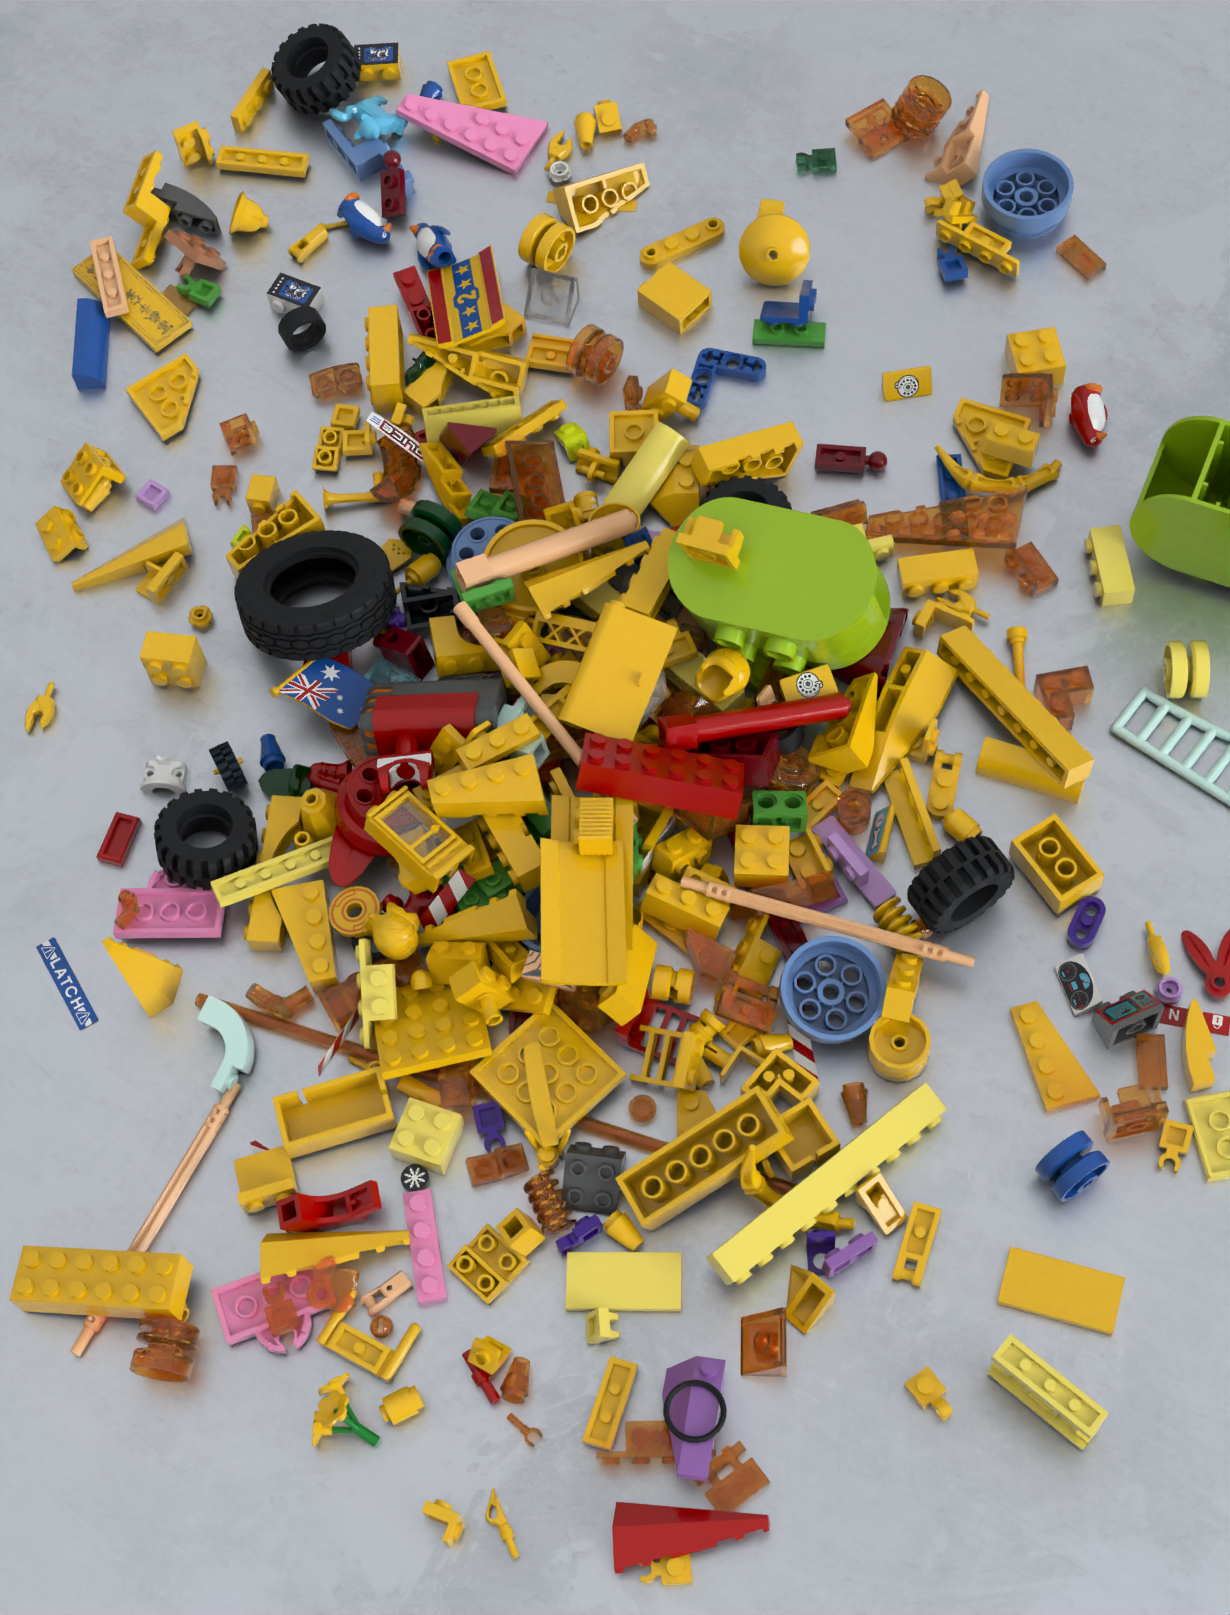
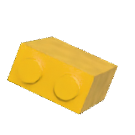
M670 261L665 266L660 267L654 276L647 282H643L637 290L638 305L679 335L712 306V291Z

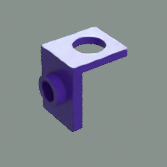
M817 1229L806 1233L808 1271L813 1272L817 1276H825V1274L814 1265V1257L818 1254H827L835 1249V1231Z

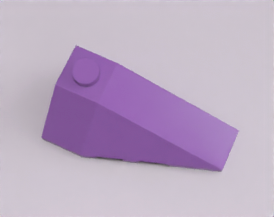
M695 1356L667 1368L662 1391L663 1404L674 1387L689 1380L708 1382L722 1394L726 1360ZM691 1386L680 1390L674 1396L670 1404L669 1414L673 1425L678 1431L688 1436H702L709 1433L717 1425L720 1404L716 1396L708 1389L700 1386ZM669 1430L677 1477L707 1482L715 1436L704 1442L690 1443L679 1439Z

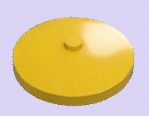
M531 519L518 521L506 526L495 534L485 548L484 553L486 557L565 529L545 520ZM582 552L510 576L514 585L515 601L500 606L513 613L535 616L536 610L539 609L531 599L523 581L583 562ZM560 606V607H558V608L552 610L551 612H554V611L560 609L562 606Z

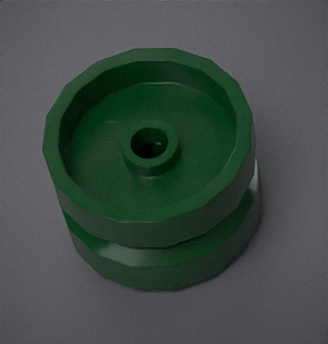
M419 500L411 509L409 518H406L400 526L398 534L402 542L419 556L433 553L441 562L446 559L452 548L451 544H453L455 537L463 527L458 518L445 507L430 500Z

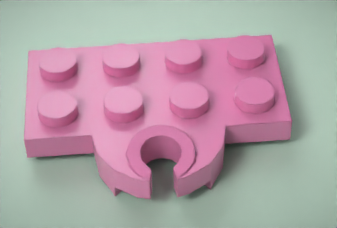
M163 869L160 871L155 870L149 878L147 888L120 889L113 934L115 939L221 938L225 907L220 908L212 888L211 890H203V888L197 887L195 890L187 888L185 883L183 885L170 883L172 878L168 877Z
M326 1267L317 1270L315 1268L298 1271L296 1276L288 1277L287 1274L272 1276L270 1283L267 1284L261 1283L260 1272L211 1290L226 1343L229 1346L256 1336L263 1347L270 1352L286 1354V1347L280 1343V1336L284 1332H294L293 1344L296 1349H299L309 1338L312 1328L311 1315L338 1305Z

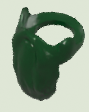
M295 764L292 769H273L262 774L258 782L260 783L261 790L271 797L272 795L302 797L306 790L310 789L311 784L307 774L311 771V768Z

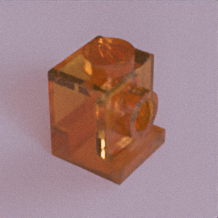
M246 413L219 423L231 455L236 454V449L247 447L251 443L256 442V435L260 434L255 421L250 422Z

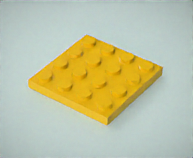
M433 984V987L412 990L411 985L396 988L398 1019L374 1021L383 1080L493 1055L483 1013L456 1001L450 984Z
M554 1002L549 1016L533 1014L492 1051L493 1055L486 1056L469 1071V1075L524 1131H530L537 1144L544 1151L549 1147L542 1146L533 1115L526 1078L524 1044L540 1043L558 1140L563 1136L567 1128L571 1129L627 1077L626 1073Z

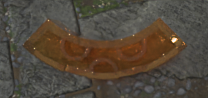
M411 425L398 427L417 441ZM385 435L377 440L383 458V477L378 485L370 489V492L377 500L390 504L404 499L415 490V484L421 477L422 466L418 464L417 458Z

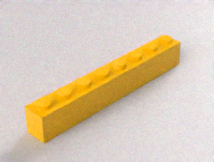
M964 625L940 635L936 654L943 661L958 670V677L1064 789L1090 776L1094 762L1090 752L1085 750L1075 740L1074 736L1058 722L1057 718L1046 710L1042 703L1026 689L1025 685L1019 682L1010 672L1008 667L1004 666L994 656L993 652L978 639L976 634L972 633Z

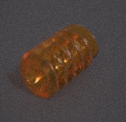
M554 1169L536 1174L523 1187L524 1192L529 1195V1203L533 1204V1212L538 1215L537 1221L542 1225L541 1230L546 1235L564 1232L576 1223V1219L567 1220L573 1213L572 1209H562L568 1204V1200H558L564 1193L563 1189H553L559 1184V1180H549L555 1174Z

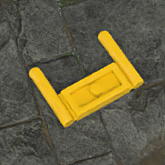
M348 1288L316 1342L389 1383L421 1328L417 1323H411L396 1350L393 1351L386 1345L342 1321L357 1296V1291L354 1288Z

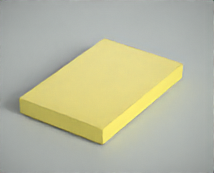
M1230 1091L1184 1099L1183 1105L1189 1125L1194 1126L1192 1135L1206 1182L1230 1178Z

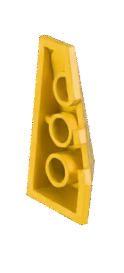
M644 162L562 185L552 190L558 212L575 233H579L600 225L609 215L618 211L617 208L622 204L632 200L649 186Z

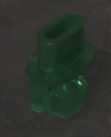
M423 351L417 359L412 358L415 363L405 373L404 379L408 385L414 383L427 368H431L435 364V361Z

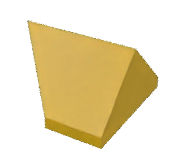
M791 1264L787 1305L783 1316L801 1332L806 1334L835 1303V1291L813 1272Z

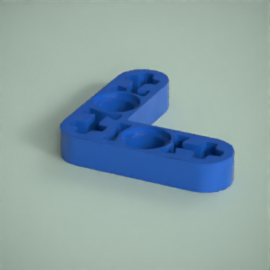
M705 348L698 354L686 401L699 407L701 411L707 406L717 375L759 382L766 376V363L762 358ZM708 358H712V359H713V360H710V362H705V361L708 360ZM730 361H735L739 365L731 369L726 364ZM755 367H758V368H759V369H757L756 372H753V371H752V370L755 369ZM699 376H706L709 378V381L699 383L696 379ZM697 391H699L700 398L697 401H693L696 398Z

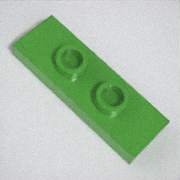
M754 319L752 344L824 347L826 323L808 322V324L802 326H792L789 323L780 322L777 325H769L765 321Z

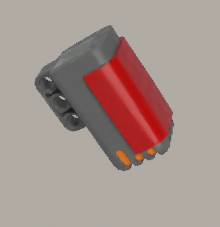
M500 673L447 675L440 677L437 681L373 684L367 691V696L358 718V727L366 759L378 755L395 754L396 739L401 734H411L416 737L420 742L419 751L429 750L442 728L449 723L466 739L474 728L488 720L492 724L486 732L489 733L497 729V718L504 704L512 705L511 688H506L503 675ZM504 757V758H502V759H500V760H498V761H496V762H494V763L501 762V761H505V760H506V757Z

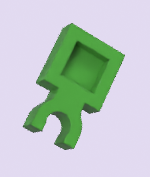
M188 275L183 277L185 286L179 283L176 286L179 294L188 295L190 301L208 308L211 307L222 293L220 285L202 278L196 282Z

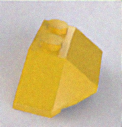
M689 445L650 501V506L671 527L680 525L699 507L700 483L690 463L700 445Z

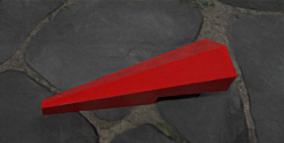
M616 1502L612 1525L615 1574L624 1573V1568L641 1564L643 1567L651 1565V1560L669 1555L673 1559L717 1546L718 1541L733 1537L735 1540L744 1539V1534L763 1529L764 1533L770 1531L769 1516Z

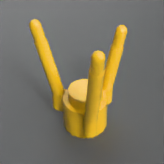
M569 1128L565 1130L558 1148L550 1146L546 1151L537 1144L529 1130L524 1131L526 1138L536 1153L537 1168L544 1175H547L549 1171L554 1170L559 1165V1157L564 1155V1148L571 1133Z

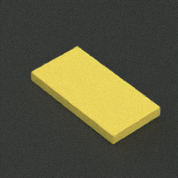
M567 1252L566 1311H593L597 1308H609V1311L681 1312L682 1252Z

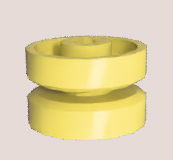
M1192 640L1188 644L1187 649L1182 641L1166 642L1163 656V681L1167 698H1182L1186 689L1191 698L1207 697L1210 684V656L1208 644L1205 640Z

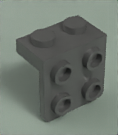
M575 1142V1145L571 1144L565 1157L561 1205L569 1209L613 1214L618 1209L620 1186L615 1178L621 1174L626 1160V1151H619V1147L612 1145L596 1148L592 1147V1144L588 1142Z

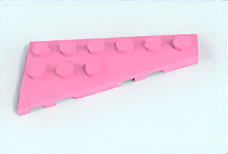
M408 93L396 109L397 116L514 176L547 130L549 123Z

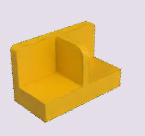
M175 551L168 561L157 564L147 561L145 566L148 574L136 587V592L160 605L189 569L184 556Z

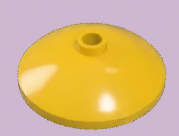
M767 214L755 219L744 230L739 243V258L746 273L755 281L769 286H780L795 280L806 268L810 257V242L804 228L796 220L782 214ZM774 250L778 253V256L773 258L769 255V252Z

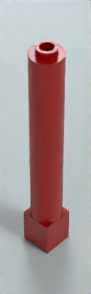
M839 692L694 717L689 713L659 717V743L664 748L687 750L698 748V743L844 719L847 718L848 712L851 711V702L848 697H845L844 693Z

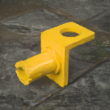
M713 1042L707 1045L709 1049L705 1048L702 1055L704 1059L706 1058L722 1068L720 1083L725 1085L741 1059L755 1068H758L765 1060L742 1045H739L736 1051L730 1054L716 1046Z

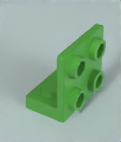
M455 569L450 572L460 601H465L474 613L515 601L514 585L511 577L494 580L482 587H472L463 593L455 577Z

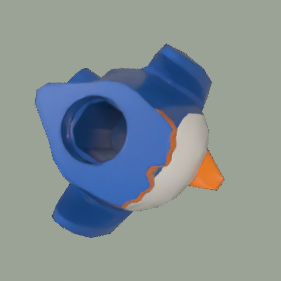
M352 192L348 194L339 205L337 216L345 219L350 227L349 233L357 239L364 238L377 244L389 242L392 224L388 223L384 226L380 215L369 204L361 201L358 193Z
M418 223L409 227L416 238L418 261L427 271L431 270V264L440 268L456 263L457 259L452 252V245L446 236H450L449 230L443 226H429L427 223Z

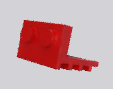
M647 988L641 1013L623 1026L616 1022L614 1031H616L618 1046L623 1048L625 1046L633 1049L638 1054L639 1052L645 1054L646 1047L642 1045L648 1032L640 1031V1025L651 1027L658 1009L666 1012L660 1026L661 1029L666 1030L673 1015L682 1018L676 1030L682 1033L688 1021L697 1022L700 1017L650 999ZM658 1034L653 1059L660 1060L661 1053L657 1051L664 1035ZM673 1038L668 1065L676 1064V1058H673V1055L681 1038Z

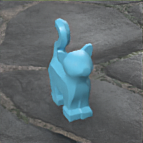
M381 95L359 101L355 105L347 106L343 109V112L337 109H331L330 111L331 116L337 121L347 122L352 116L359 124V128L353 136L354 139L364 137L373 140L392 132L397 135H403L404 129L408 124L407 120L396 114L386 113L380 107L381 104L386 105L388 102Z

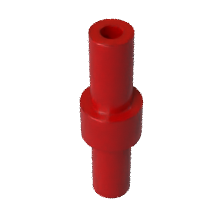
M469 1349L462 1354V1357L472 1372L471 1378L477 1387H481L490 1404L494 1405L501 1398L490 1381L492 1377L486 1371L468 1362L471 1350Z

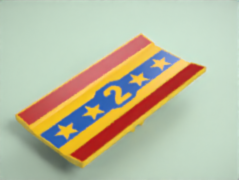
M491 245L478 252L477 255L451 266L426 271L436 341L439 349L455 348L461 343L488 332H495L506 322Z

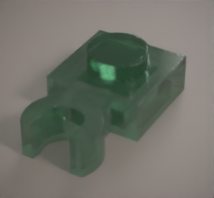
M835 148L812 149V155L803 152L796 154V162H803L797 163V172H805L812 168L813 174L837 172Z

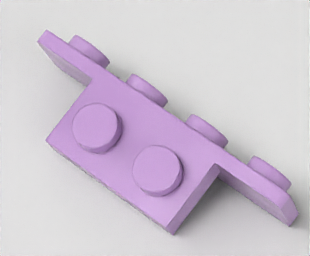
M829 816L812 828L813 834L817 833L829 857L839 864L847 879L854 882L874 908H879L883 903L896 896V890L834 816Z

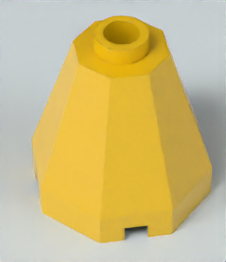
M320 788L306 790L300 798L303 830L316 842L333 836L337 825L335 819L337 793Z

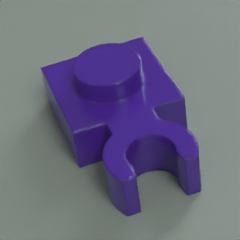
M495 1101L472 1106L478 1134L486 1133L487 1135L484 1140L486 1151L488 1153L491 1152L490 1143L493 1140H499L501 1148L506 1149V1141L498 1131L506 1128L502 1108Z
M596 1214L579 1219L571 1233L559 1238L555 1242L562 1256L566 1255L567 1252H571L577 1245H583L604 1231L602 1222Z

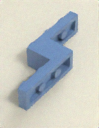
M331 119L322 123L326 139L360 181L382 169L388 170L383 163V155L390 150V147L385 141L382 142L378 137L373 140L367 139L355 146L350 139L347 140L345 138L342 128L339 125L336 126ZM400 163L397 168L404 170L402 163ZM404 170L405 196L409 197L414 194L413 183L415 181L411 172Z

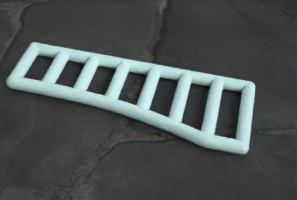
M1146 686L1141 687L1112 723L1110 731L1230 806V788L1226 792L1213 784L1230 762V744L1205 777L1191 770L1192 766L1215 737L1230 742V731L1192 714ZM1147 699L1159 707L1138 734L1135 735L1125 729L1124 725L1142 702ZM1169 712L1180 718L1181 721L1162 746L1157 749L1146 742V739ZM1191 725L1205 731L1182 763L1168 755Z

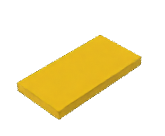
M1010 1246L997 1304L1112 1336L1125 1277Z

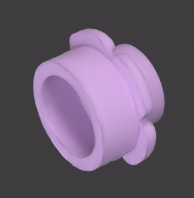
M1166 977L1156 984L1155 992L1158 993L1160 1001L1176 1003L1181 999L1183 987L1176 978ZM1171 989L1172 992L1168 993L1166 990Z

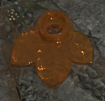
M332 1255L321 1259L313 1269V1282L306 1289L308 1304L316 1309L329 1308L335 1313H343L355 1306V1302L349 1293L354 1290L358 1283L359 1272L352 1269L337 1270L336 1261ZM319 1289L325 1291V1297L322 1300L316 1297V1292Z

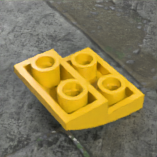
M486 1223L470 1244H465L447 1267L482 1300L490 1304L514 1281L530 1261L509 1247L501 1234L490 1224Z

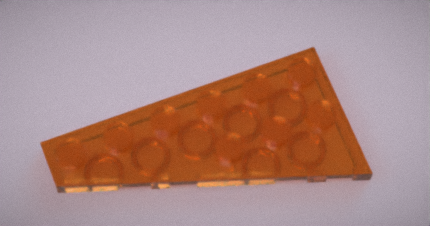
M1027 485L1019 486L1018 490L1006 493L1004 489L995 491V495L985 497L977 494L941 501L938 506L928 508L925 505L916 506V510L908 512L895 510L869 515L865 535L867 540L892 535L894 543L1016 549L1027 496Z

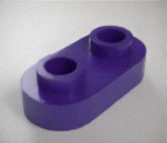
M1089 896L1080 901L1067 931V939L1072 946L1086 948L1093 943L1106 912L1105 904L1101 899ZM1092 910L1095 912V915L1090 916L1086 911ZM1082 933L1085 935V938L1080 939L1076 934Z

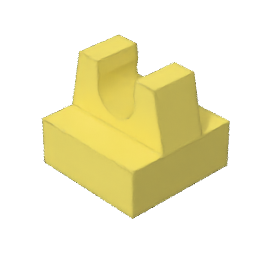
M597 1308L585 1315L587 1344H599L620 1337L619 1331H612L610 1329V1323L618 1320V1314L609 1312V1308Z

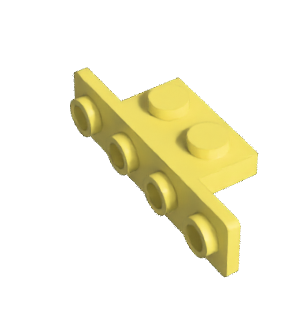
M364 938L359 939V945H356L355 948L356 960L360 962V973H357L358 989H361L362 999L358 1002V1012L363 1019V1027L360 1028L359 1037L361 1044H364V1049H376L374 1021L398 1019L395 964L372 965L371 940Z

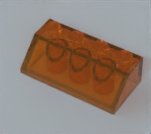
M505 441L518 521L531 519L545 520L543 509L565 503L554 441Z

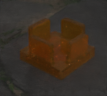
M1144 1083L1119 1088L1117 1095L1120 1104L1113 1105L1112 1107H1110L1107 1097L1100 1099L1098 1108L1104 1124L1103 1133L1106 1142L1161 1130L1169 1113L1167 1103L1162 1101L1157 1085L1150 1086L1148 1092Z

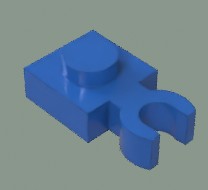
M952 245L949 246V253H943L941 248H937L938 269L945 282L968 278V268L961 255L955 256V248Z

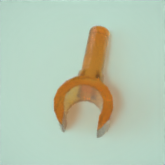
M512 1413L507 1416V1419L524 1435L525 1443L528 1446H535L528 1440L527 1436L529 1433L535 1432L542 1438V1433L539 1429L529 1428Z

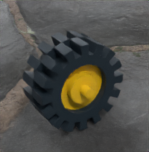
M228 741L209 749L217 767L213 772L215 775L220 773L228 792L248 783L239 765L243 763L242 758L236 759Z

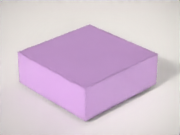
M150 479L135 495V498L138 502L156 512L171 494L168 489Z

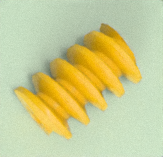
M894 897L886 901L874 912L873 920L875 923H879V929L919 940L923 937L921 932L912 933L917 928L916 923L907 924L912 919V916L910 914L902 916L907 908L904 905L896 907L901 902L900 897ZM890 947L892 950H895V951H894V955H895V956H896V953H901V954H902V953L906 952V951H902V950H899V949H895V948Z

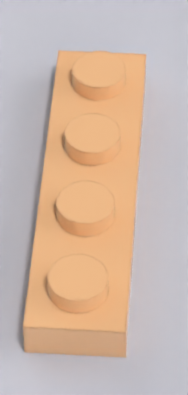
M109 236L89 241L106 318L129 313L113 237Z

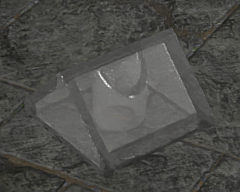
M531 268L524 316L570 325L580 300L578 278Z

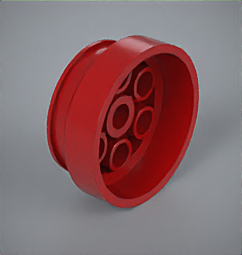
M375 756L358 764L342 780L335 804V819L344 837L357 848L374 855L392 856L364 830L365 816L368 810L374 805L379 806L389 795L382 794L377 769L378 756ZM407 781L397 785L394 790L399 791L406 785L413 794L412 789L420 786V784L414 781ZM403 806L383 821L398 836L422 826Z

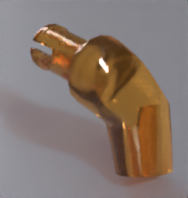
M253 983L245 995L248 1000L261 1010L283 1020L293 1018L294 1011L314 1001L306 985L285 998L268 991L257 983Z

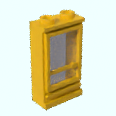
M406 785L399 791H392L379 806L374 805L366 813L364 830L432 893L437 891L440 878L445 874L451 878L457 872L460 862L463 861L466 865H469L472 861L475 848L471 844L468 845L408 790Z

